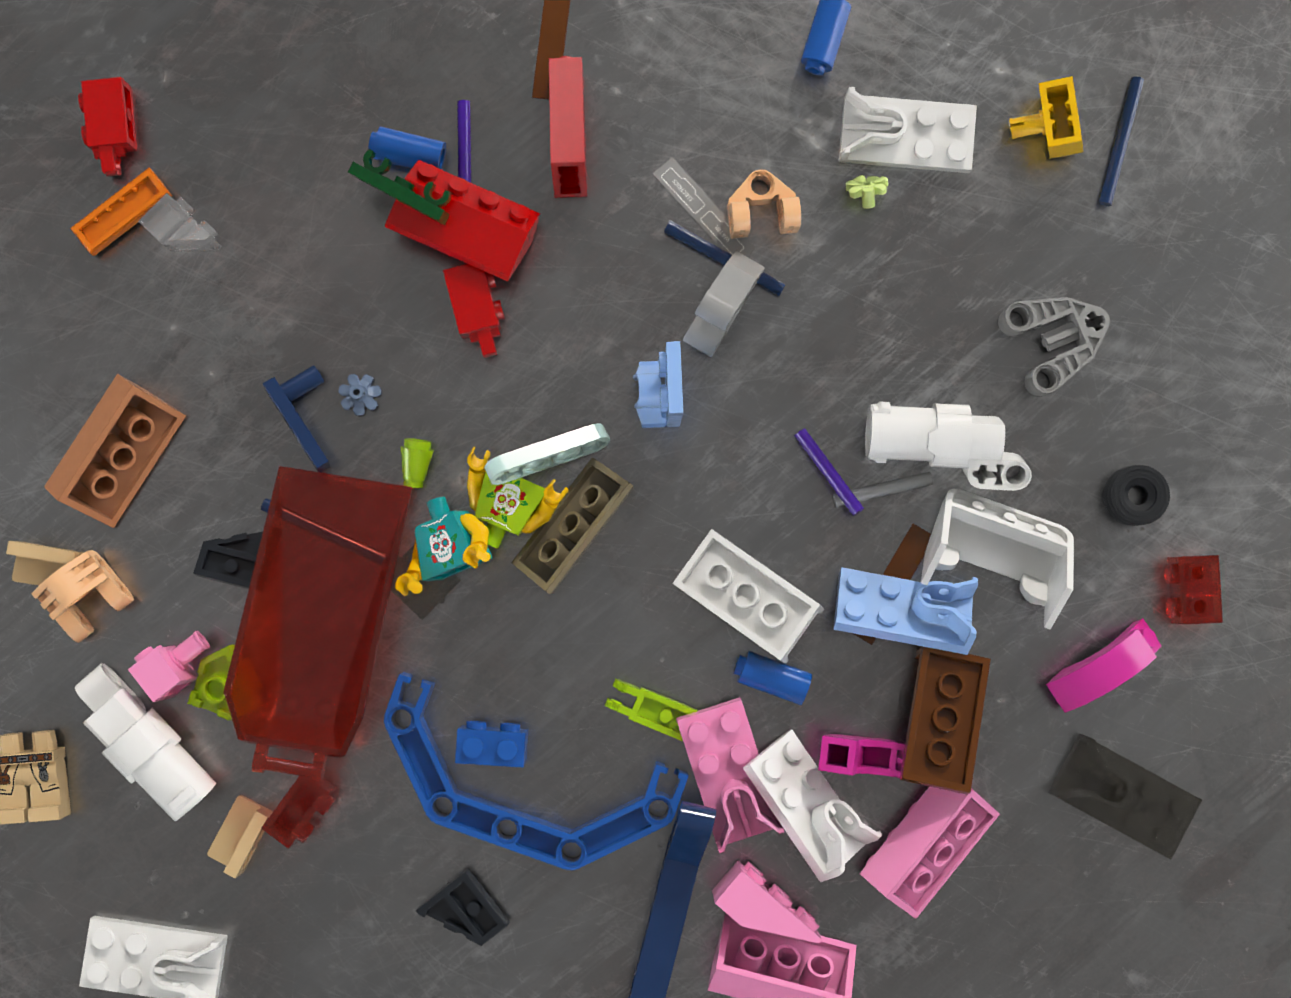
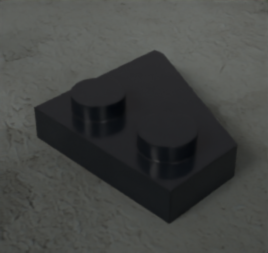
M272 527L267 528V531L237 534L228 539L218 538L203 541L193 574L198 577L261 592L280 531Z
M469 869L460 874L416 910L420 916L425 917L428 915L444 923V928L454 933H462L468 940L480 946L493 938L510 923Z

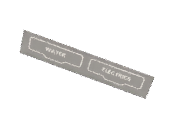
M673 157L668 159L653 173L659 182L721 249L732 255L737 250L745 256L755 249L754 245L746 237L731 239L728 217Z

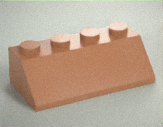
M117 374L44 488L57 501L114 528L186 415L144 388Z

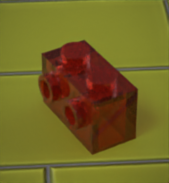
M1219 555L1167 557L1168 564L1164 567L1165 582L1169 584L1170 597L1166 600V612L1168 617L1171 618V624L1223 623Z
M311 768L303 771L261 829L288 849L298 841L303 844L315 829V826L311 823L318 813L324 816L336 799L332 797V794L337 787Z

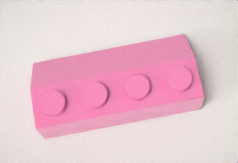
M929 787L921 798L912 804L908 814L888 834L887 840L867 860L865 867L859 874L887 899L917 919L998 818L1000 813L972 788L971 793L966 795Z
M725 913L712 961L708 991L734 998H852L856 945L821 936L822 941L818 944L742 927Z

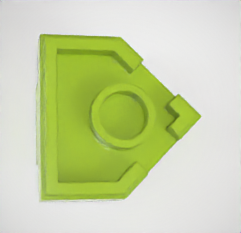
M234 644L200 660L197 670L199 674L194 690L190 692L187 704L214 712L217 716L228 721L262 706L255 691L261 688L248 658L241 659Z

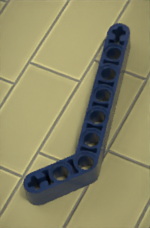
M683 800L681 802L668 840L628 998H666L695 879L713 830L717 809Z

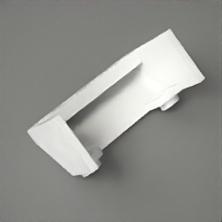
M951 489L947 492L925 551L921 584L928 585L935 569L941 571L952 570L956 567L959 560L971 563L1020 581V591L1024 598L1032 604L1045 606L1044 628L1051 630L1073 591L1074 537L1072 533L1057 523L961 489Z

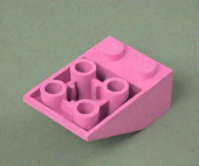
M737 860L712 890L715 904L742 927L818 944L822 941L817 930L819 925L815 922L816 919L802 906H799L796 910L792 906L793 903L789 900V895L775 883L770 888L765 883L764 874L749 861L746 865H743Z

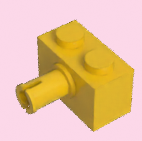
M1073 76L1038 83L1042 109L1037 114L1009 118L1012 140L1042 133L1047 138L1050 159L1082 153L1083 142Z

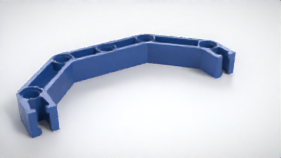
M405 672L398 675L384 715V724L423 809L432 822L565 870H576L667 826L675 817L689 775L687 771L675 768L674 774L679 779L672 794L668 795L664 792L656 791L660 772L667 774L669 769L665 767L664 763L658 761L655 762L644 795L574 829L557 825L458 790L424 718L435 683L422 679L420 688H423L415 706L412 703L403 701L406 684L411 683L413 675ZM398 710H406L411 715L409 727H401L396 723L395 715ZM437 798H448L452 802V811L447 814L439 812L436 808ZM662 800L667 804L668 810L663 816L657 817L649 812V805L653 801ZM502 820L513 821L517 827V833L512 836L502 834L499 829V823ZM570 842L576 843L581 848V854L577 858H568L563 853V846Z

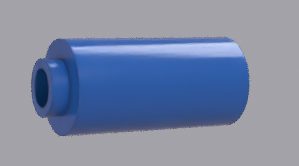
M819 0L801 58V63L806 66L805 70L809 73L824 75L825 72L832 71L852 8L851 4L846 0Z
M379 127L377 132L373 131L369 139L368 150L370 149L376 153L373 158L375 160L383 161L384 158H387L391 161V164L413 168L416 162L420 160L441 170L443 168L446 156V142L385 127Z
M751 651L747 652L746 657L739 655L733 674L738 675V683L800 706L806 698L812 680V674Z

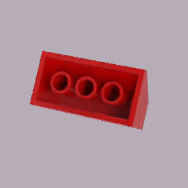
M418 160L404 179L414 184L413 192L424 197V187L428 182L436 185L432 192V197L435 200L440 199L445 190L451 193V200L441 209L450 215L445 225L395 199L385 227L509 281L533 242L541 213Z

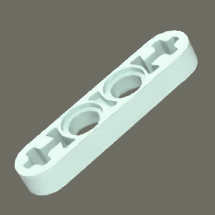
M601 423L592 424L494 457L486 463L484 469L491 484H504L600 451L609 444L610 437Z

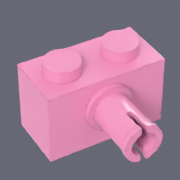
M195 631L177 647H162V645H159L154 649L152 646L144 649L134 657L137 663L130 667L128 671L152 702L170 699L197 679L198 675L189 662L204 650L210 648V645L199 631Z

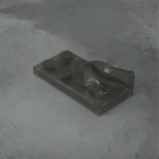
M1079 734L1049 791L1051 795L1169 859H1172L1202 802V799L1082 734Z

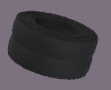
M1132 465L1116 471L1109 478L1104 489V502L1108 512L1120 523L1130 526L1146 525L1158 520L1166 511L1170 501V489L1166 479L1156 469L1146 465ZM1133 486H1139L1144 490L1145 499L1140 505L1131 503L1128 498V492Z

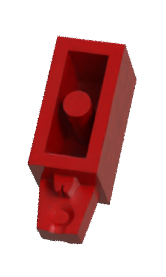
M122 77L81 81L82 93L78 94V102L85 117V125L81 127L83 142L93 151L94 158L96 160L100 159L102 172L106 176H120L121 157L126 156V152L138 151L131 86Z
M470 264L443 270L460 336L463 340L470 338L471 343L479 341L484 358L498 355L493 338L501 336L500 330L502 329L499 320L505 319L500 300L494 301L491 288L497 287L494 275Z

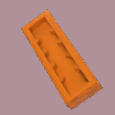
M149 167L70 229L92 256H96L173 195Z

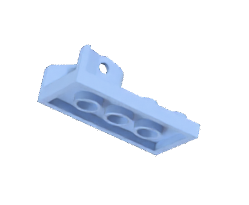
M680 341L666 342L665 351L659 352L658 361L639 362L637 372L633 375V379L638 381L639 398L634 408L637 410L642 428L680 427L683 416ZM664 377L665 384L661 385V378Z
M841 567L838 576L833 630L968 655L977 633L976 629L972 626L973 595L978 587V578L973 577L972 580L956 584L930 581L928 585H924L917 581Z

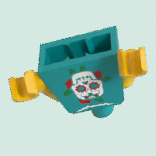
M438 497L428 501L427 507L431 520L416 526L412 559L407 572L396 580V590L403 596H407L409 590L414 594H419L422 591V584L419 581L422 579L423 581L443 580L472 567L477 569L479 564L493 559L488 548V527L469 511H450L446 497Z

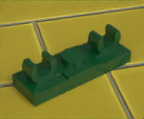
M370 149L364 154V167L354 161L352 162L348 173L445 225L450 214L441 209V207L446 206L450 202L451 193L445 190L443 196L435 200L432 197V192L436 185L432 182L426 184L423 192L424 197L413 192L415 185L399 176H396L394 181L382 176L390 170L391 161L384 158L381 166L373 167L372 160L376 153Z

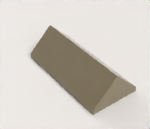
M593 457L568 488V493L559 502L551 519L534 532L511 562L549 594L555 592L633 490L631 483Z

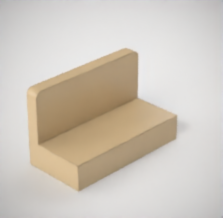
M8 541L6 554L16 556L12 580L38 586L55 571L84 553L20 541Z
M239 795L233 803L207 855L226 865L223 873L237 878L244 873L275 812L243 795Z

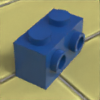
M466 721V726L462 725L457 729L455 763L523 768L527 759L528 730L520 729L521 724L500 723V728L486 727L487 722Z

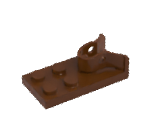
M922 646L915 655V658L919 659L899 780L968 795L971 793L991 659Z

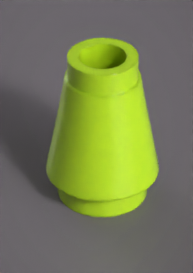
M405 438L404 446H400L404 479L403 486L423 488L434 452L431 449V441Z

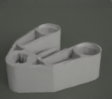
M736 250L695 311L697 316L685 334L683 341L711 358L748 299L765 267Z
M1060 297L1014 302L1001 312L998 318V325L1000 330L1008 336H1018L1032 329L1037 330L1065 318L1066 324L1041 334L1042 345L1046 347L1048 352L1075 342L1077 345L1076 348L1051 358L1027 373L1024 384L1030 394L1042 397L1054 392L1094 358L1110 326V317L1106 310L1072 298ZM1011 312H1018L1022 316L1023 325L1021 327L1011 323L1009 317ZM1087 320H1094L1096 326L1088 328L1085 322ZM1038 372H1043L1049 377L1050 383L1048 388H1042L1037 383L1036 377Z

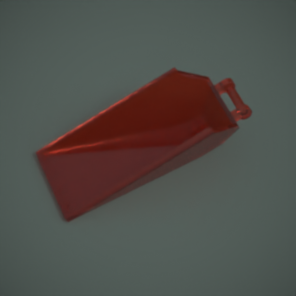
M279 466L223 691L237 738L246 743L256 744L252 761V772L264 773L265 770L310 777L311 781L322 782L327 756L341 758L346 755L364 718L413 491L412 487ZM269 747L315 754L313 763L269 757Z

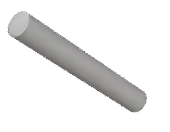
M926 472L851 491L860 502L933 485V478L931 472ZM837 493L833 494L835 507L845 505Z

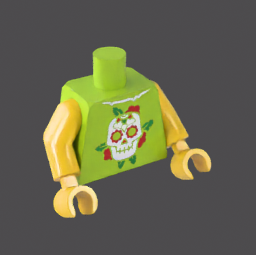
M476 447L471 449L467 458L469 465L467 479L470 508L475 511V517L488 522V545L499 549L506 531L521 536L522 533H532L547 523L559 502L569 491L565 487L561 493L555 492L553 489V484L556 482L555 479L546 488L523 478L500 485H493L484 469L490 459L491 452L487 450L484 459H479L474 454Z

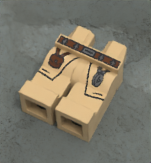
M55 730L33 732V749L24 750L23 733L0 735V825L25 823L27 821L60 820L71 814L67 770L64 757H66L65 747L57 746Z

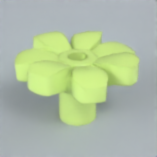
M860 175L846 182V191H849V196L853 199L861 197L863 208L875 207V195L887 193V186H889L888 178L884 176H868L866 179L865 176Z

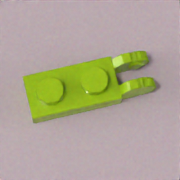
M615 679L613 687L620 692L637 697L633 708L616 699L607 698L605 703L606 707L629 716V720L680 741H683L676 718L699 711L644 687L638 688L619 679Z

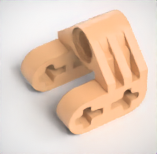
M760 169L752 172L729 198L727 204L731 239L748 237L751 229L749 206L770 205L772 201H776L780 234L797 233L801 227L799 197H796L794 191L767 170ZM757 180L763 181L768 185L769 192L764 195H758L752 190L751 184Z
M94 550L82 553L55 571L31 593L35 599L38 598L41 602L42 608L44 610L47 609L52 620H56L67 635L77 643H80L92 634L94 629L75 603L94 588L117 611L123 610L134 601L131 592Z

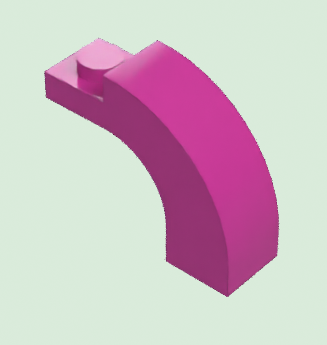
M1142 618L1133 622L1113 642L1097 653L1062 669L1046 685L1064 713L1069 712L1105 695L1135 676L1157 658L1155 653L1162 646L1157 640L1154 631L1149 628Z
M823 735L818 770L852 776L855 774H875L900 778L905 743L852 735Z

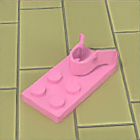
M739 697L676 718L703 804L706 807L717 809L712 832L719 854L725 852L727 844L770 830H775L779 834L784 833V828L743 769L759 753L741 698Z

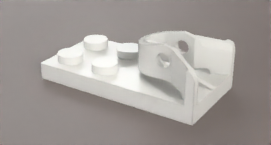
M849 87L843 102L839 162L970 173L973 163L977 105L864 96L856 92L855 87Z
M712 529L672 583L784 664L789 661L788 654L815 616L822 614L825 610L819 603Z
M793 730L785 732L743 767L820 882L840 876L845 871L846 862L864 845L877 841L882 836L881 831L876 832L862 823L855 811L847 803L839 799Z
M93 916L90 918L79 987L153 998H218L228 935Z

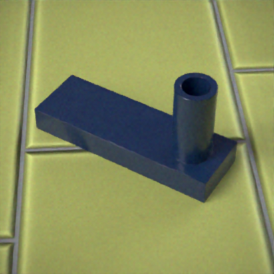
M313 365L279 385L275 377L262 384L318 473H321L330 467L329 461L291 403L324 383L321 374Z

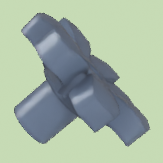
M356 374L349 375L347 380L350 385L342 384L338 391L340 395L346 396L341 401L342 407L345 410L353 407V412L356 416H364L365 407L370 411H374L378 407V403L374 398L382 395L380 386H371L374 378L370 375L365 374L361 380Z

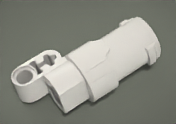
M879 401L877 404H871L868 407L865 428V454L869 460H874L876 463H886L887 459L928 461L931 467L962 468L970 484L979 489L1016 491L1025 488L1031 481V470L1023 458L1015 453L1004 452L1005 424L999 417L972 415L970 405L933 403L932 408L890 406V402ZM980 465H984L986 469H981L979 475H976L974 471L979 470ZM1021 466L1017 476L1006 477V472L1010 467Z
M101 663L75 686L78 696L94 712L83 724L106 747L102 754L131 784L136 781L174 821L184 816L214 788L216 782L179 744L182 738L153 707L146 711L145 705L140 698L106 664Z

